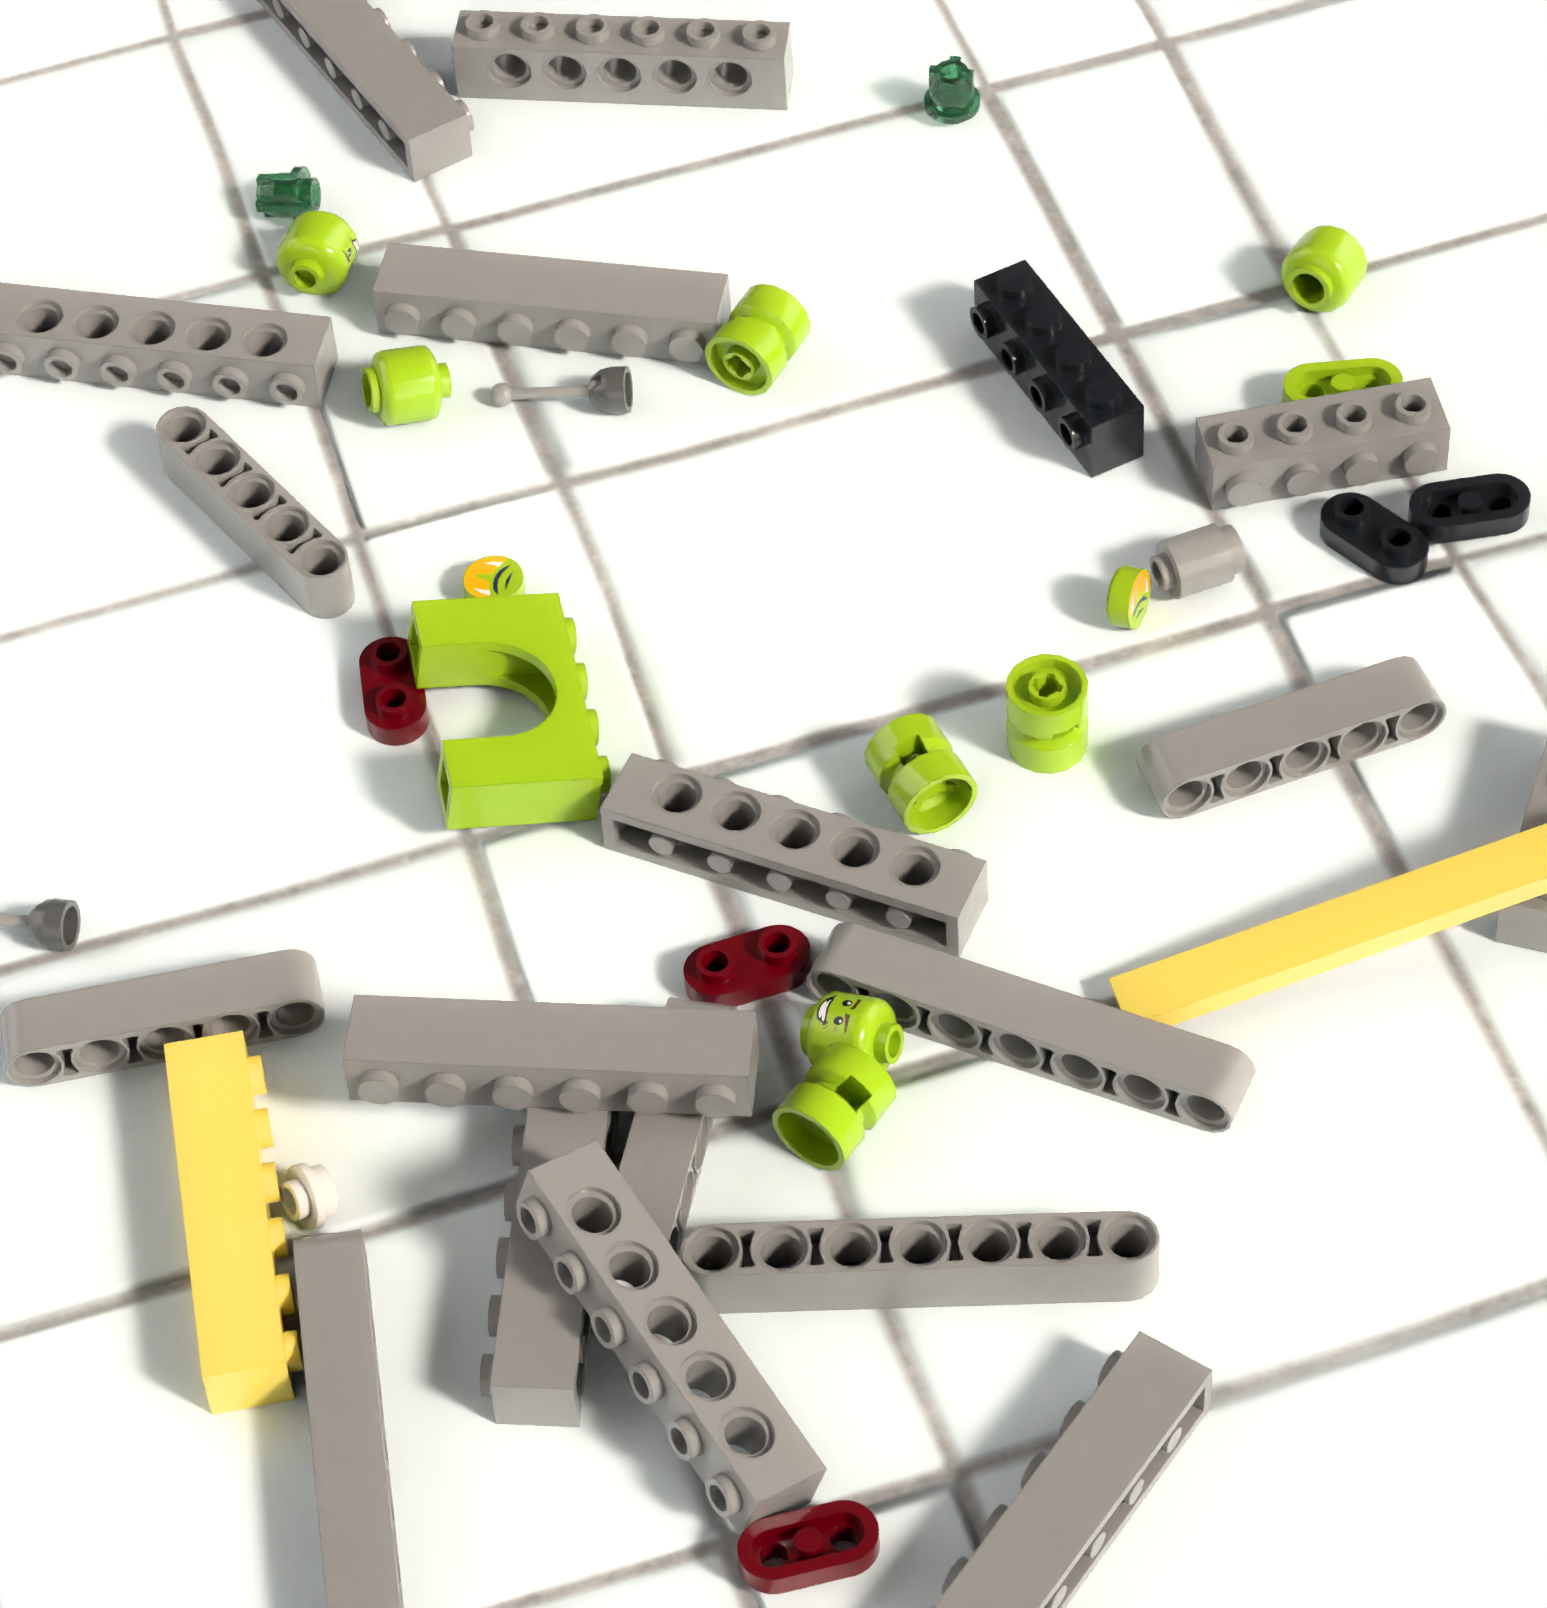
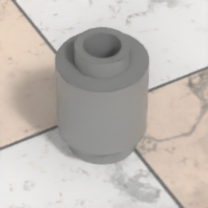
M1212 523L1158 541L1156 544V555L1150 557V569L1160 591L1168 590L1173 598L1181 599L1232 582L1235 574L1245 571L1246 555L1242 541L1232 525L1219 527L1217 524Z

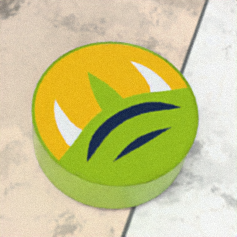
M487 556L480 558L470 564L464 572L463 587L465 598L525 595L523 571L517 562L508 557Z
M1122 565L1114 573L1106 602L1107 618L1111 625L1129 629H1137L1140 626L1148 608L1151 591V579L1147 569Z

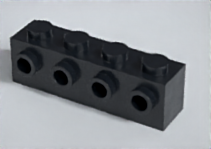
M1022 260L974 280V306L970 308V318L974 330L1090 477L1093 478L1144 455V405L1026 260Z

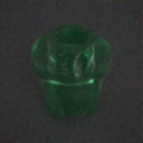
M950 56L949 60L942 61L938 65H931L929 68V89L924 96V108L932 119L941 123L959 124L974 117L980 108V94L976 87H974V70L968 69L961 62V57Z
M295 166L291 172L258 174L256 178L257 200L255 205L257 212L264 213L265 217L293 218L295 220L297 216L305 212L319 210L321 204L320 183L316 177H311L307 167Z

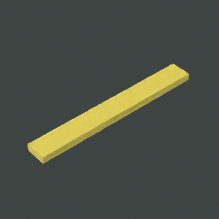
M1547 823L1111 977L1109 981L1119 1009L1173 1026L1547 893Z

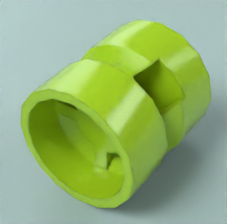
M767 284L751 286L730 313L729 321L721 325L707 344L705 358L709 368L721 382L737 392L754 396L766 393L785 368L787 361L790 360L809 335L811 322L807 311L795 297L781 288Z
M1040 654L1028 657L1016 664L1007 676V747L1011 757L1023 768L1036 773H1057L1068 770L1079 763L1087 752L1088 680L1084 670L1073 660L1060 655Z
M915 713L896 718L879 729L867 745L864 752L865 764L883 791L889 795L890 803L911 832L929 834L948 828L960 820L973 806L977 797V783L961 759L953 752L952 745L931 716Z
M840 1042L829 1044L805 1074V1082L797 1083L772 1115L773 1127L789 1150L803 1161L816 1168L828 1171L839 1170L865 1138L864 1131L871 1130L897 1098L896 1087L890 1075L880 1063L866 1052L852 1045Z

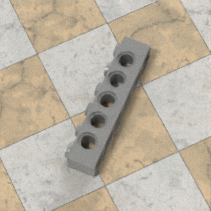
M460 10L451 46L459 98L787 110L793 79L790 22Z
M0 282L1 374L321 408L338 361L333 324L329 316Z
M631 753L600 807L604 846L606 849L844 923L859 924L960 957L988 902L987 860L974 857L964 850L948 849L915 839L901 831H888L855 821L842 813H829L802 805L782 795H769L746 788L723 777L713 778L680 768L667 760H654Z
M597 1140L592 1141L528 1170L515 1205L521 1228L530 1239L538 1240L553 1262L554 1272L561 1287L567 1293L575 1294L591 1318V1325L598 1341L606 1349H612L627 1370L635 1395L642 1403L651 1405L667 1429V1436L674 1452L682 1460L689 1461L705 1484L706 1494L713 1509L721 1517L728 1518L741 1536L742 1532L751 1523L759 1519L795 1511L809 1504L827 1468ZM578 1226L590 1228L596 1233L584 1231ZM616 1280H623L625 1282H628L633 1287L623 1286L619 1284ZM653 1334L665 1336L671 1342L661 1341L657 1339ZM690 1389H697L703 1391L710 1398L700 1397L693 1393ZM728 1444L740 1446L750 1455L738 1453Z

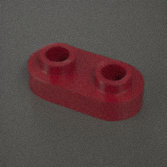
M401 637L377 639L364 648L359 658L367 728L370 735L382 744L389 746L406 745L420 738L428 727L429 715L425 688H416L407 639Z
M771 925L701 946L694 950L684 963L683 974L686 994L690 1000L737 1007L793 990L806 981L807 975L812 968L810 943L807 937L794 927ZM720 967H723V968H724V969H722V970H720V971H716V972L711 971V970H714V969H717V968H720Z
M850 1500L832 1501L759 1519L751 1523L742 1532L737 1544L738 1564L742 1578L751 1588L765 1594H782L859 1575L873 1565L880 1551L879 1526L876 1517L866 1506ZM840 1541H850L855 1544L854 1548L844 1551L833 1548ZM774 1557L782 1558L786 1561L785 1564L778 1567L763 1565L766 1560Z

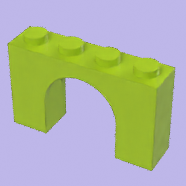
M559 593L412 601L407 646L417 689L472 685L503 687L518 692L530 699L546 717V720L535 728L520 734L442 740L437 786L447 830L597 820L600 796L610 791V765L606 755L598 756L596 746L599 742L598 715L594 708H586L585 700L588 694L587 671L583 662H575L574 654L577 646L576 626L573 617H564Z

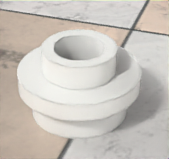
M298 1163L288 1168L286 1182L282 1183L280 1189L282 1204L287 1215L292 1221H299L307 1230L311 1231L323 1227L326 1218L335 1216L339 1208L337 1190L330 1173L321 1164L310 1167L306 1163Z

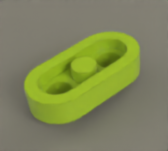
M1379 358L1305 363L1292 368L1286 374L1283 381L1282 403L1403 382V377L1400 370L1394 364Z

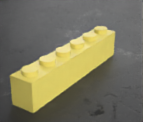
M243 1030L164 1044L201 1373L212 1415L295 1400L291 1373L304 1371L298 1331L297 1329L286 1331L284 1315L296 1313V1305L290 1273L278 1274L277 1259L289 1257L283 1218L282 1216L271 1218L269 1204L281 1202V1194L275 1161L264 1163L262 1149L274 1147V1138L268 1107L257 1109L255 1096L267 1094L261 1054L248 1055Z

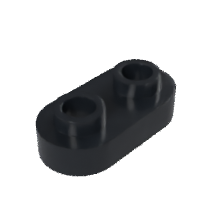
M1502 473L1432 482L1420 486L1412 493L1409 500L1408 522L1421 530L1427 537L1428 542L1442 544L1506 535L1518 531L1527 523L1531 493L1522 480Z
M1348 492L1337 494L1328 499L1322 506L1320 536L1323 542L1376 579L1388 584L1402 585L1416 581L1425 573L1429 554L1428 539L1421 530L1372 498L1360 493Z

